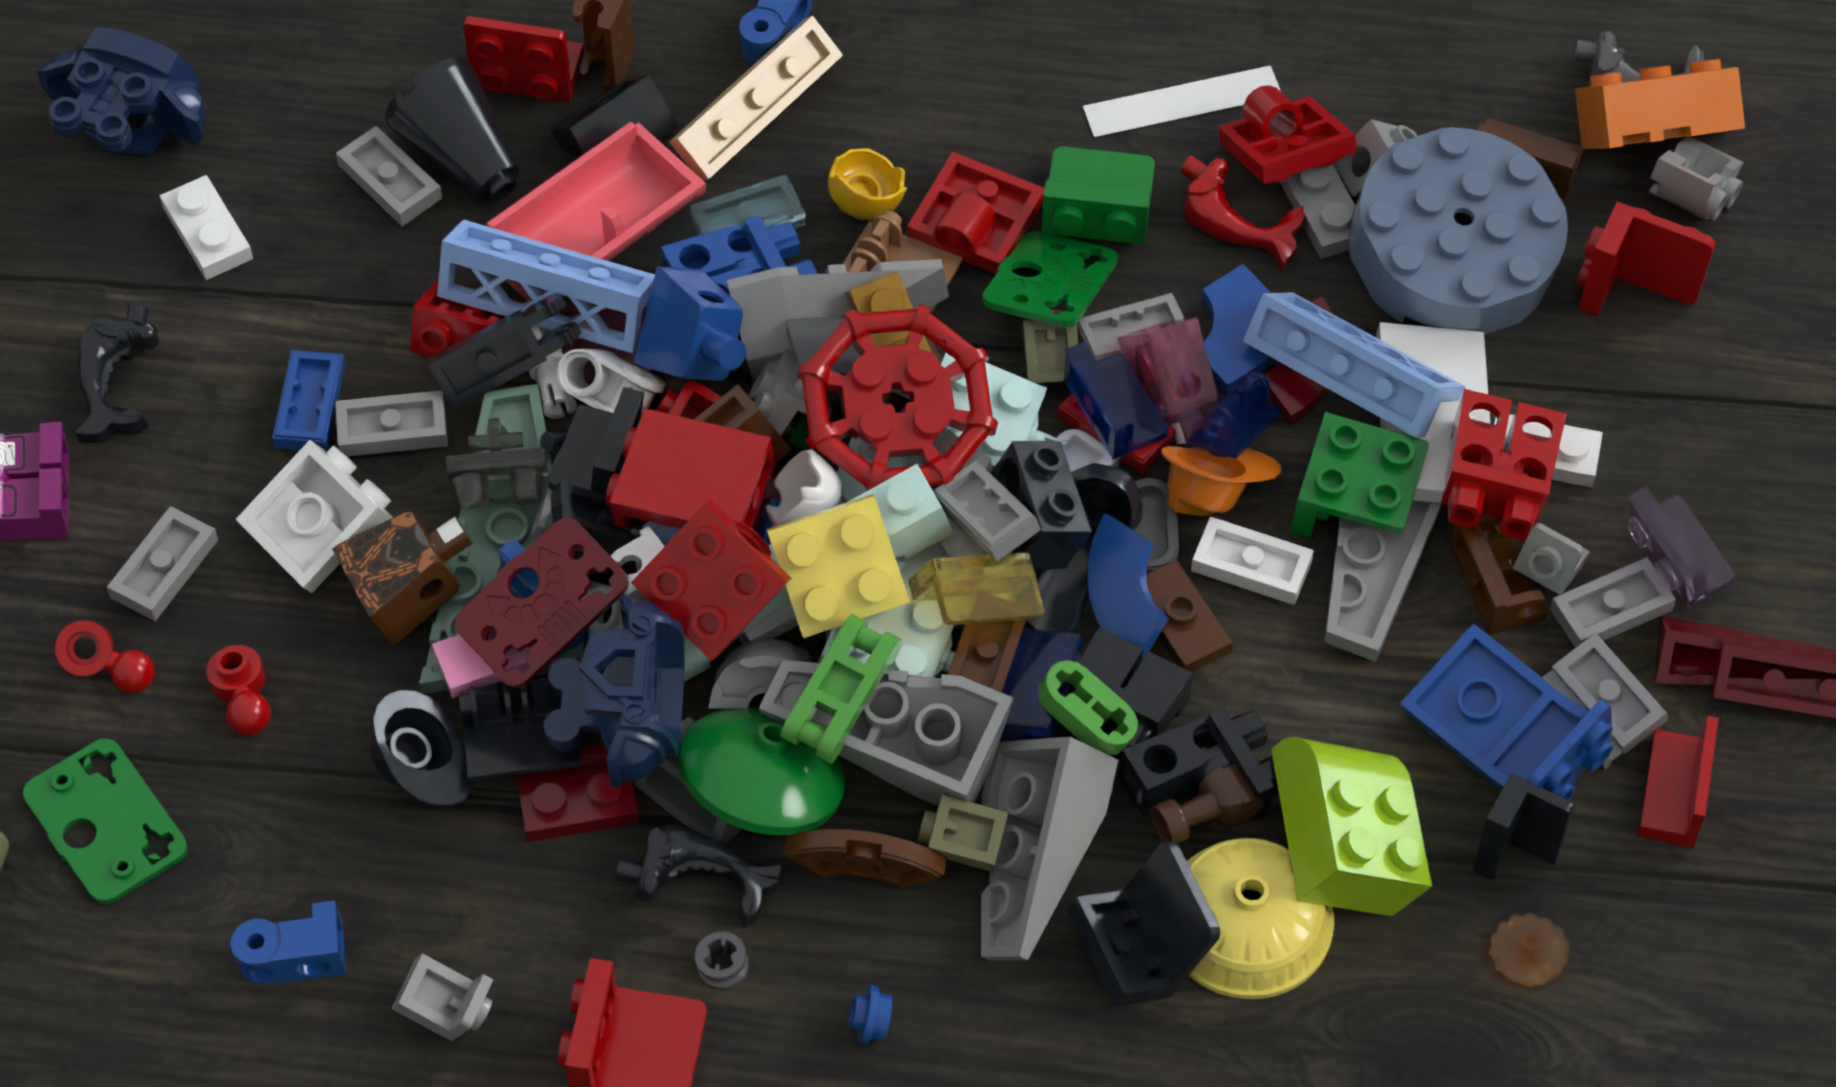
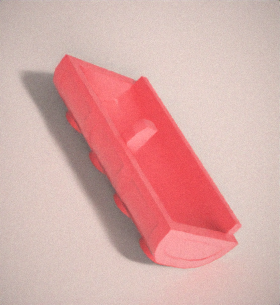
M631 121L488 221L486 226L610 261L637 240L655 230L658 225L687 204L705 194L706 183L639 122L634 124ZM509 279L505 280L526 301L531 299L519 282Z

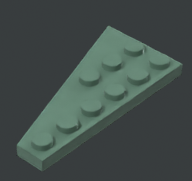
M538 384L489 391L484 394L473 443V458L469 475L465 478L462 492L463 502L459 518H457L472 539L473 545L447 561L458 579L460 587L454 596L438 608L436 622H433L429 638L430 649L426 666H423L419 682L422 694L448 690L434 656L432 644L459 634L455 628L457 614L497 577L496 573L501 570L499 549L512 539H515L525 550L536 541L530 538V534L552 468L550 454L543 453L540 448V439L542 434L546 432ZM510 588L511 594H512L514 597H516V598H520V597ZM583 642L576 648L568 646L557 656V660L569 657L577 659L581 663L584 654ZM550 663L538 675L548 674L553 663Z

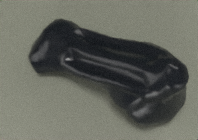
M1092 463L1071 472L1092 532L1066 569L1035 570L1034 578L1029 585L1020 593L1012 596L1013 605L1029 610L1024 628L1030 633L1057 640H1069L1076 637L1081 630L1082 611L1089 596L1088 560L1090 548L1104 513L1114 517L1134 531L1139 526L1143 514L1141 493L1134 479L1127 471L1118 467Z

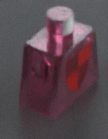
M1197 317L1166 320L1117 337L1143 408L1156 417H1169L1172 428L1176 430L1175 439L1177 444L1187 443L1208 435L1199 406L1217 400L1218 394Z

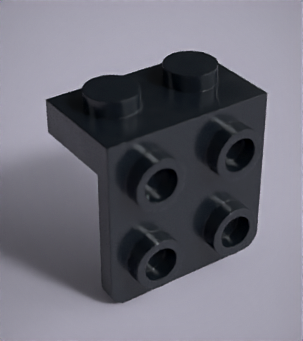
M1173 841L1161 843L1124 890L1077 896L1067 908L1114 1007L1170 998L1220 938V927L1216 916L1210 909L1192 873L1191 867L1183 856L1178 844Z

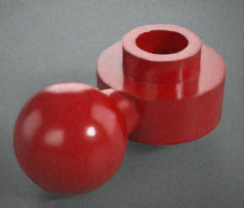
M89 620L73 622L67 625L57 637L55 644L57 660L71 674L90 676L105 670L110 673L113 684L120 691L129 694L140 693L146 690L153 682L155 667L151 658L139 650H126L121 653L115 651L111 634L104 626L97 622ZM83 637L92 639L96 645L95 654L89 659L79 656L76 650L78 641Z
M243 645L228 646L219 650L211 657L206 667V674L212 692L220 700L229 702L226 708V719L229 726L235 732L245 736L256 735L267 727L271 718L270 705L259 694L266 681L261 658L254 649Z

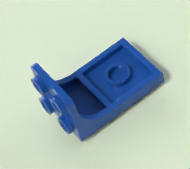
M1474 623L1400 702V709L1405 715L1500 792L1512 773L1529 781L1535 787H1542L1564 799L1570 800L1576 790L1573 783L1586 769L1590 772L1596 771L1613 750V745L1610 744L1613 727L1611 706L1601 699L1590 710L1581 707L1559 692Z

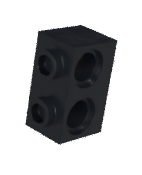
M1012 441L991 472V475L1036 517L1041 528L1039 532L1011 551L1016 570L1066 569L1092 531L1060 441Z

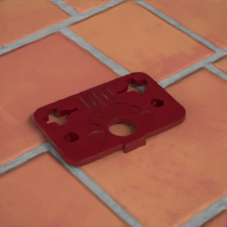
M567 517L562 518L548 528L522 554L516 555L496 573L497 577L460 610L455 619V628L461 637L506 685L511 688H521L532 681L619 599L620 595H624L629 586V577L576 520ZM578 552H584L580 559H575V555ZM523 570L535 571L539 576V585L534 594L523 599L514 597L510 592V584L513 577ZM597 570L601 574L606 573L608 570L613 571L614 575L609 579V583L613 588L609 593L604 595L602 592L596 591L592 595H587L581 601L592 585L588 576L593 571ZM491 633H496V637L492 641H488V636ZM537 641L526 657L527 662L530 664L527 670L521 672L519 669L514 668L507 673L504 669L509 663V659L505 655L507 651L512 647L522 651L526 647H531Z

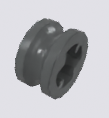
M726 931L714 932L705 936L698 943L695 950V963L700 978L708 986L716 989H730L739 985L745 979L749 971V960L742 940L735 934ZM723 951L724 956L727 957L728 953L732 952L730 956L732 965L727 969L721 970L719 964H716L715 968L712 969L710 968L713 965L711 955L715 952Z

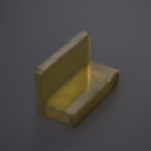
M1029 553L1007 554L998 562L990 555L933 558L908 580L913 601L937 600L942 620L946 625L1037 619L1044 613Z

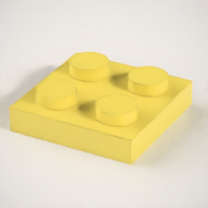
M874 494L767 529L778 565L792 578L785 586L803 638L842 626L851 614L865 618L910 603Z

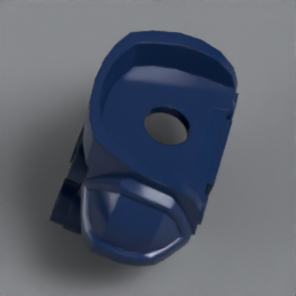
M96 27L85 46L78 45L74 50L61 52L48 65L40 66L37 70L42 88L51 100H54L49 108L51 124L55 133L62 137H72L82 133L100 144L103 149L114 154L128 153L151 156L167 134L195 146L204 136L206 106L202 99L200 83L196 73L179 53L148 38L119 29ZM131 116L145 122L142 127L131 130L127 118Z
M631 595L619 596L624 629L591 632L581 663L577 659L569 657L558 659L551 665L548 672L551 689L562 701L561 709L552 711L545 719L544 730L547 740L554 749L566 752L573 750L579 745L582 739V732H600L608 753L606 761L612 788L621 787V782L647 777L657 765L664 763L665 757H679L685 675L684 629L678 620L670 618L669 613L661 611L655 603L633 599ZM605 668L603 674H600L599 672Z

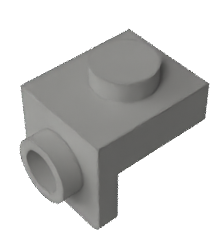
M1537 523L1531 529L1513 569L1561 595L1582 569L1590 551L1549 527Z
M422 953L414 960L391 1009L452 1042L469 1029L476 1031L485 1020L492 1005V1000L487 998L486 995L493 979L485 974H481L472 981Z

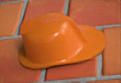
M1167 446L1161 450L1162 456L1170 462L1167 482L1168 491L1170 492L1168 502L1169 507L1176 513L1207 516L1214 513L1228 512L1234 507L1248 483L1274 479L1281 474V465L1274 458L1248 448L1236 446L1194 448Z

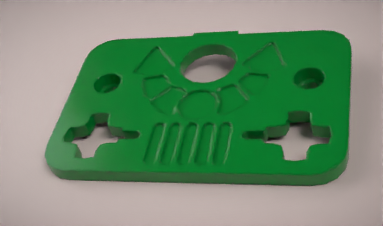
M1041 231L1026 233L1010 256L1005 257L997 268V274L983 292L982 303L985 307L1002 313L1058 327L1074 326L1079 322L1116 267L1118 255L1110 248L1071 238L1042 234ZM1091 255L1100 257V261H1096L1085 269L1084 259L1090 258ZM1026 267L1032 268L1040 274L1034 277H1023L1016 275L1012 271L1017 268ZM1066 300V311H1062L1059 315L1050 313V308H1055Z
M108 738L99 739L32 778L23 788L25 802L48 834L47 837L50 844L61 860L68 863L91 898L100 904H110L179 863L187 854L188 845L185 837L114 740ZM100 754L101 757L106 759L113 755L117 759L110 764L113 772L112 777L116 783L111 784L108 778H103L99 772L93 773L90 776L86 773L92 767L90 760L92 756ZM67 779L65 784H58L60 780ZM80 822L92 824L97 830L96 837L88 846L73 848L64 842L65 833L72 825ZM145 827L149 828L152 834H157L160 839H165L169 836L174 839L168 845L170 852L168 856L160 858L156 853L149 856L143 854L149 848L148 836L144 830ZM128 865V868L126 870H118L120 866Z

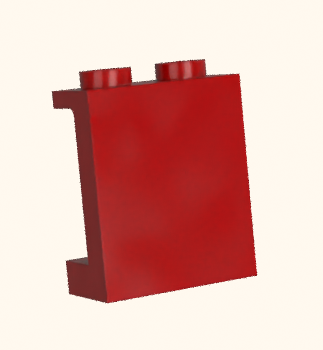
M644 408L638 427H630L627 432L623 447L625 462L621 473H614L610 478L606 491V505L611 506L616 527L628 529L631 518H636L681 529L707 501L712 500L732 521L739 520L753 529L775 467L771 437Z

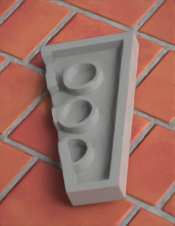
M1412 501L1406 525L1401 534L1340 518L1324 643L1371 661H1377L1443 504Z

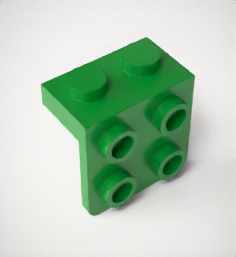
M1066 146L1056 148L1052 156L1050 177L1045 182L1042 234L1145 245L1155 170L1154 159L1148 155Z

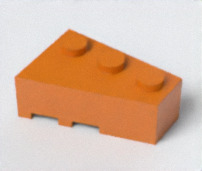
M1720 59L1691 62L1689 63L1690 73L1672 75L1671 65L1640 69V80L1622 82L1621 72L1590 76L1591 86L1575 88L1582 148H1615L1626 144L1656 142L1670 138L1744 129L1745 122L1739 68H1721Z

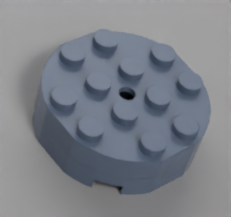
M1456 127L1440 128L1395 143L1371 167L1363 184L1349 229L1350 258L1373 301L1383 311L1402 324L1406 316L1430 327L1484 332V335L1520 323L1542 301L1565 250L1568 234L1566 208L1543 167L1534 157L1520 147L1501 137L1479 130Z

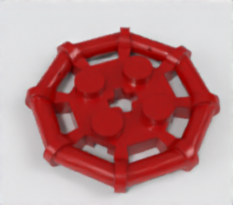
M919 304L918 308L865 313H857L854 309H851L842 314L841 323L809 361L799 365L797 377L802 381L809 431V437L805 440L807 445L814 451L818 450L862 484L866 491L910 468L886 469L888 458L919 455L923 465L919 467L930 487L946 485L954 479L953 476L963 468L985 439L996 434L998 421L993 418L985 365L989 359L983 348L976 349L929 312V306ZM909 331L906 345L875 347L870 337V334ZM923 336L954 358L955 361L944 368L939 364L937 357L933 353L918 348ZM852 344L861 357L855 361L853 367L845 376L832 371L831 367ZM963 377L966 379L970 411L958 410L954 407L951 383ZM891 389H899L903 394L910 397L911 402L906 403L903 413H895V408L892 404H884L882 397L890 395ZM826 391L840 394L842 420L830 423ZM948 426L963 432L944 456L933 446L936 439ZM847 435H851L856 440L859 437L870 445L868 449L875 454L872 464L841 440Z

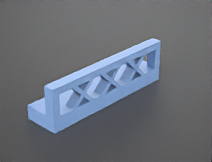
M463 220L442 240L437 297L507 317L520 309L523 313L532 304L543 300L545 297L559 293L568 296L580 313L572 318L558 313L538 323L537 326L554 330L562 324L575 321L582 332L579 338L633 353L637 349L642 311L648 304L655 274ZM456 264L471 268L483 285L474 290L454 284ZM507 279L519 282L531 299L525 303L512 301L502 289L500 283ZM604 308H609L627 313L625 333L609 329L597 312Z
M1293 292L1264 293L1243 339V342L1414 437H1425L1440 403L1459 401L1466 387Z

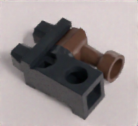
M1224 707L1210 712L1208 718L1194 720L1122 750L1119 779L1142 816L1150 814L1155 831L1163 843L1171 841L1177 844L1183 843L1190 836L1191 826L1215 818L1222 824L1230 827L1239 826L1241 822L1251 817L1253 820H1256L1269 813L1271 799L1279 795L1273 757L1270 756L1258 762L1252 750L1266 745L1268 737L1265 724L1256 710L1230 718ZM1194 785L1200 793L1182 805H1179L1175 800L1169 799L1194 788Z

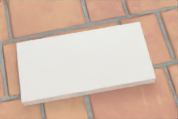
M1379 323L1376 338L1466 386L1465 389L1488 394L1484 332ZM1460 400L1441 402L1426 436L1415 437L1426 440L1429 443V447L1413 501L1441 503L1452 444L1453 421ZM1477 409L1469 413L1470 419L1490 423V411ZM1380 418L1381 428L1412 436Z

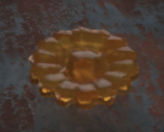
M1527 913L1524 917L1516 914L1512 915L1508 922L1498 924L1497 933L1492 934L1490 937L1492 948L1490 949L1489 957L1496 963V972L1506 975L1510 983H1521L1527 988L1535 984L1546 986L1549 984L1550 979L1559 978L1562 974V968L1568 965L1569 956L1567 952L1570 945L1563 938V930L1560 927L1553 926L1549 918H1538L1533 913Z

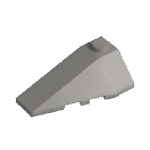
M941 259L880 262L867 272H847L845 264H835L827 266L826 274L799 275L797 266L778 267L727 280L731 298L743 310V319L739 332L741 340L746 347V360L753 384L763 370L771 373L786 349L793 352L786 332L787 320L842 315L851 310L845 294L849 290L898 271L913 309L918 308L919 304L932 307L949 297Z
M782 660L759 706V712L784 725L820 663ZM889 669L888 673H884L849 732L839 756L907 793L938 806L942 794L975 803L990 771L1013 703V697L962 676L942 674L941 678L908 675V671ZM818 709L811 721L827 729L833 716Z
M1072 737L999 742L990 771L985 779L982 805L1006 811L1008 816L994 869L992 872L989 871V885L981 895L982 958L987 960L1029 959L1106 815L1109 799L1113 791L1118 759Z

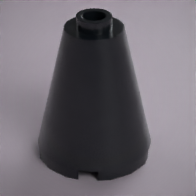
M451 57L437 62L418 73L411 79L417 87L406 98L399 91L393 97L386 110L385 121L392 131L478 200L491 199L495 202L508 196L517 185L515 179L519 174V167L475 69L467 60L463 64L459 57Z

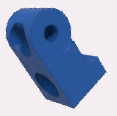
M759 0L757 7L746 13L739 24L741 52L744 60L753 66L794 27L807 18L812 10V0Z
M335 900L312 903L313 918L283 921L275 924L266 919L254 918L239 925L232 934L230 946L239 970L246 980L254 984H273L346 975L343 921Z

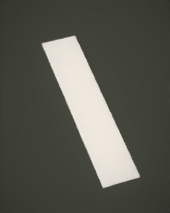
M1270 65L1084 105L1083 109L1093 136L1098 137L1241 106L1244 104L1247 96L1260 86L1270 85L1278 90L1280 88Z

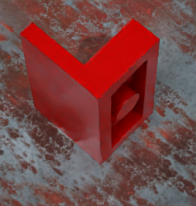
M1707 716L1700 738L1655 729L1651 741L1637 837L1694 848L1706 814L1719 718Z

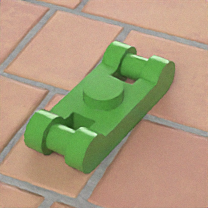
M854 614L849 615L787 717L780 734L782 739L796 746L802 742L816 749L815 755L831 764L839 756L849 732L884 673L895 661L903 642L901 638L889 632L881 635L867 628L868 622ZM858 648L870 654L866 663H863L851 657L850 654ZM818 709L833 716L827 729L811 721Z

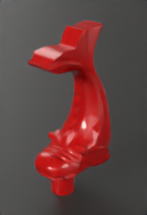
M1189 156L1180 170L1181 174L1193 181L1188 187L1183 207V215L1186 216L1187 221L1199 231L1232 244L1267 250L1273 255L1282 272L1287 267L1290 259L1294 258L1297 249L1294 238L1298 235L1304 221V207L1299 206L1291 210L1278 224L1271 228H1257L1251 222L1246 221L1241 215H1238L1236 210L1229 206V201L1226 200L1227 193L1223 188V184L1228 175L1229 163L1222 158L1216 157L1207 166L1195 157Z

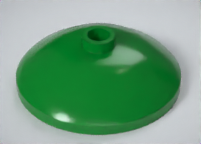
M748 706V709H720L702 716L687 729L679 749V773L685 787L693 798L717 818L738 828L759 834L794 835L799 832L811 831L826 823L835 814L841 803L845 791V774L838 757L831 764L815 755L816 749L802 742L796 746L782 739L780 734L783 725L761 714L757 706Z

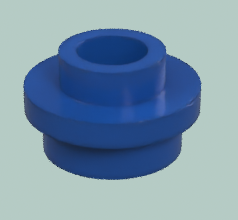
M873 985L867 986L864 995H854L849 1012L848 1028L857 1030L858 1043L868 1044L871 1039L879 1041L885 1039L892 1012V995L880 993L879 987Z

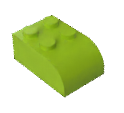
M1298 737L1286 738L1271 748L1298 901L1392 917L1432 887L1411 778L1405 765L1398 758L1388 754Z

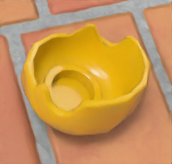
M869 148L849 149L836 157L828 175L830 197L841 212L857 220L873 221L876 215L883 214L886 210L894 211L900 204L907 190V187L904 186L905 170L900 167H894L885 156Z

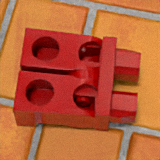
M1464 389L1453 421L1452 444L1441 504L1448 505V519L1451 524L1468 528L1477 526L1482 513L1501 518L1499 531L1504 537L1524 541L1527 539L1532 527L1539 523L1549 497L1567 414L1519 402L1507 434L1505 450H1503L1512 400ZM1485 409L1492 412L1498 420L1496 425L1470 419L1469 413L1473 410ZM1538 422L1545 425L1551 433L1549 438L1524 432L1522 426L1526 423Z

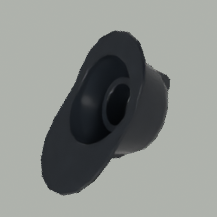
M399 690L386 695L376 706L372 719L374 735L370 750L372 762L378 773L388 782L400 787L414 799L431 806L450 807L463 802L472 792L474 781L468 782L466 752L446 711L433 698L418 691Z

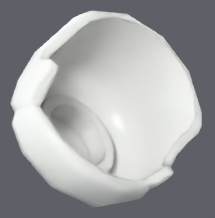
M804 450L798 453L776 476L774 487L780 496V504L778 507L766 506L767 514L772 522V528L838 505L842 489L839 476L832 466L814 450Z

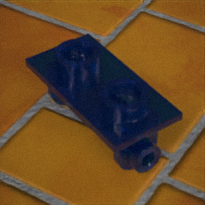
M1249 372L1243 375L1239 380L1238 386L1235 388V394L1230 393L1218 406L1210 408L1205 413L1203 425L1188 439L1187 444L1205 449L1217 457L1237 458L1282 412V407L1268 404L1269 381L1267 377L1258 372Z

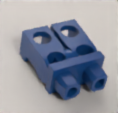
M760 215L746 219L745 225L725 227L661 247L662 267L699 269L705 272L729 296L727 280L778 267L796 266L799 275L818 274L812 261L809 259L789 266L785 265L783 260L800 255L798 235L791 222L766 228Z

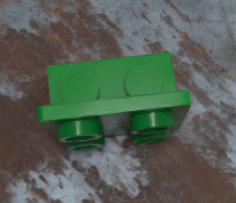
M1325 412L1297 500L1290 533L1311 539L1316 520L1319 519L1327 522L1329 514L1392 533H1403L1429 443L1426 440Z

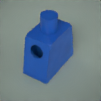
M657 266L634 363L680 378L723 381L728 377L729 371L738 368L746 357V347L742 341L738 340L743 319L742 307L705 272L699 269Z

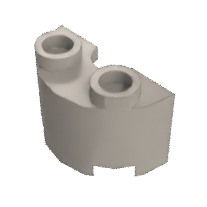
M1689 136L1678 143L1674 152L1668 150L1658 158L1651 175V179L1658 183L1653 184L1649 193L1703 220L1711 219L1715 221L1723 207L1729 209L1741 190L1743 181L1736 177L1744 162Z
M773 638L747 641L742 645L735 646L728 651L725 659L717 669L708 708L748 709L749 702L753 697L767 692L782 660L813 662L812 656L802 647Z

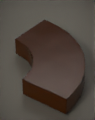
M848 829L811 830L788 835L783 853L788 858L824 879L837 876L874 878L901 889L944 876L947 857L908 840L880 833Z

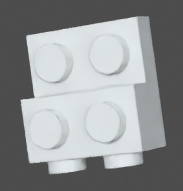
M309 440L236 520L304 589L313 593L340 564L332 550L333 547L393 517L384 509L391 502L389 497L368 479L360 485L351 476L357 466L334 445L326 452Z

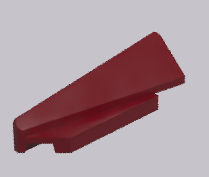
M1661 616L1655 683L1712 685L1711 694L1713 698L1836 718V650L1669 616Z

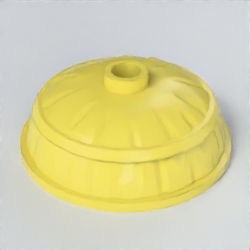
M1235 838L1214 844L1187 860L1220 927L1219 940L1188 975L1190 978L1203 987L1221 995L1240 999H1263L1286 993L1298 987L1316 972L1324 961L1331 945L1334 930L1333 907L1298 901L1288 848L1264 839ZM1244 890H1254L1259 892L1262 897L1257 900H1248L1241 892Z

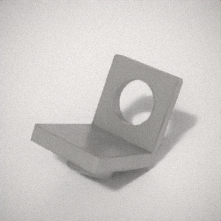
M1371 119L1355 135L1357 151L1366 148L1370 153L1371 162L1367 172L1360 177L1354 175L1352 159L1355 153L1339 158L1334 164L1352 197L1359 198L1365 179L1377 159L1395 143L1416 137L1417 134L1414 130L1404 125L1395 126Z

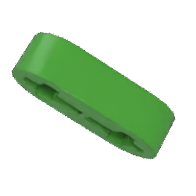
M1069 660L1057 662L1049 669L1040 682L1038 696L1042 706L1081 742L1109 756L1116 755L1125 749L1137 732L1138 721L1131 707L1078 662ZM1068 681L1075 689L1073 693L1064 697L1057 690ZM1111 719L1118 726L1115 731L1107 735L1100 727Z

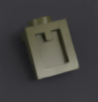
M1050 310V313L1057 315L1062 312V310ZM1024 320L1020 326V338L1023 339L1026 379L1041 386L1080 383L1081 370L1077 324L1071 327H1058L1034 320Z
M942 794L936 812L925 810L917 843L926 845L927 848L947 857V860L992 872L996 863L1008 812Z

